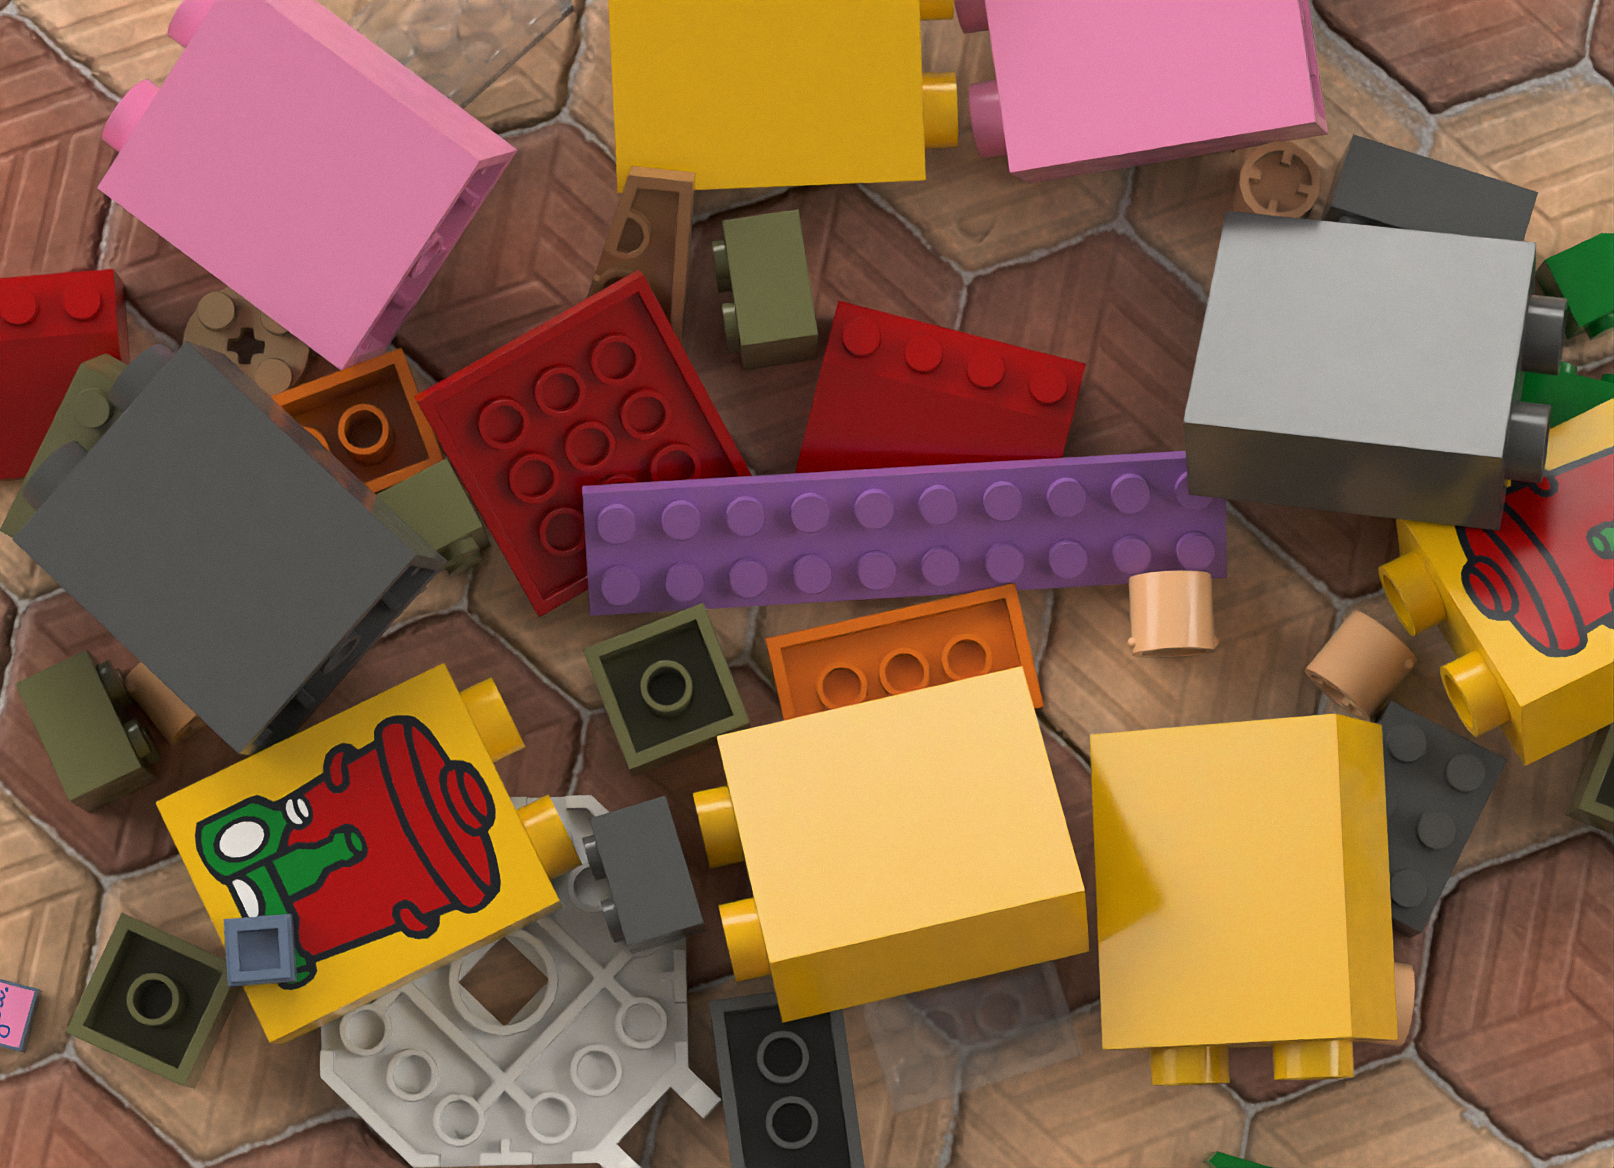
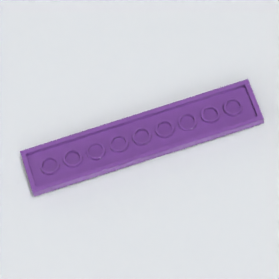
M1185 451L582 486L590 616L681 611L704 603L706 609L965 594L1015 583L1017 590L1129 584V577L1161 571H1202L1210 573L1211 579L1227 578L1226 499L1189 495Z

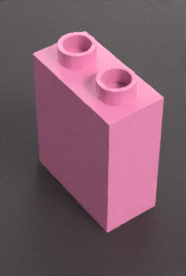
M183 0L170 22L168 36L185 49L161 87H158L149 79L140 81L122 98L111 113L103 129L102 140L118 151L119 154L97 188L338 369L344 370L382 355L518 150L316 0Z
M954 0L958 21L964 34L986 30L990 32L996 79L969 85L970 118L979 155L982 159L1007 155L1009 172L1030 184L1261 146L1274 141L1285 142L1328 135L1309 0Z

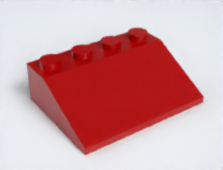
M114 269L0 278V481L25 479L81 363L107 353L127 365L130 364L125 284Z
M838 300L795 473L1062 458L1086 363Z

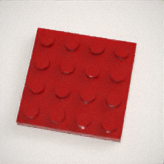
M639 269L413 396L538 617L545 615L588 590L582 486L752 476L644 274Z

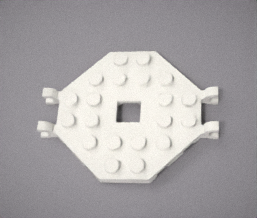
M592 795L550 797L583 865L551 880L564 908L504 936L548 978V982L507 1025L503 1026L459 983L499 942L500 939L321 1026L320 1077L413 1168L599 1163L603 1168H642L617 1144L670 1088L703 1119L722 1101L689 1069L686 938L634 954L627 947L626 940L614 943L611 938L601 901L613 898L607 878L595 880L582 841L583 837L594 834L589 818L609 813ZM510 797L516 810L539 799Z

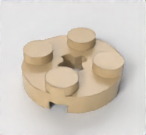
M226 287L219 292H211L200 300L197 310L187 323L183 337V344L188 341L225 354L270 397L299 386L305 379L311 363L312 348L230 287ZM251 332L256 342L265 344L263 354H253L251 364H240L239 355L236 352L230 351L233 341L241 340L243 333Z

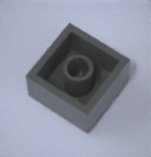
M666 796L589 818L594 834L583 837L582 841L595 880L607 878L613 898L601 901V905L614 943L626 940L627 947L634 954L706 932Z

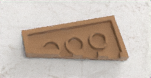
M631 166L587 298L639 269L644 274L683 347L696 173Z

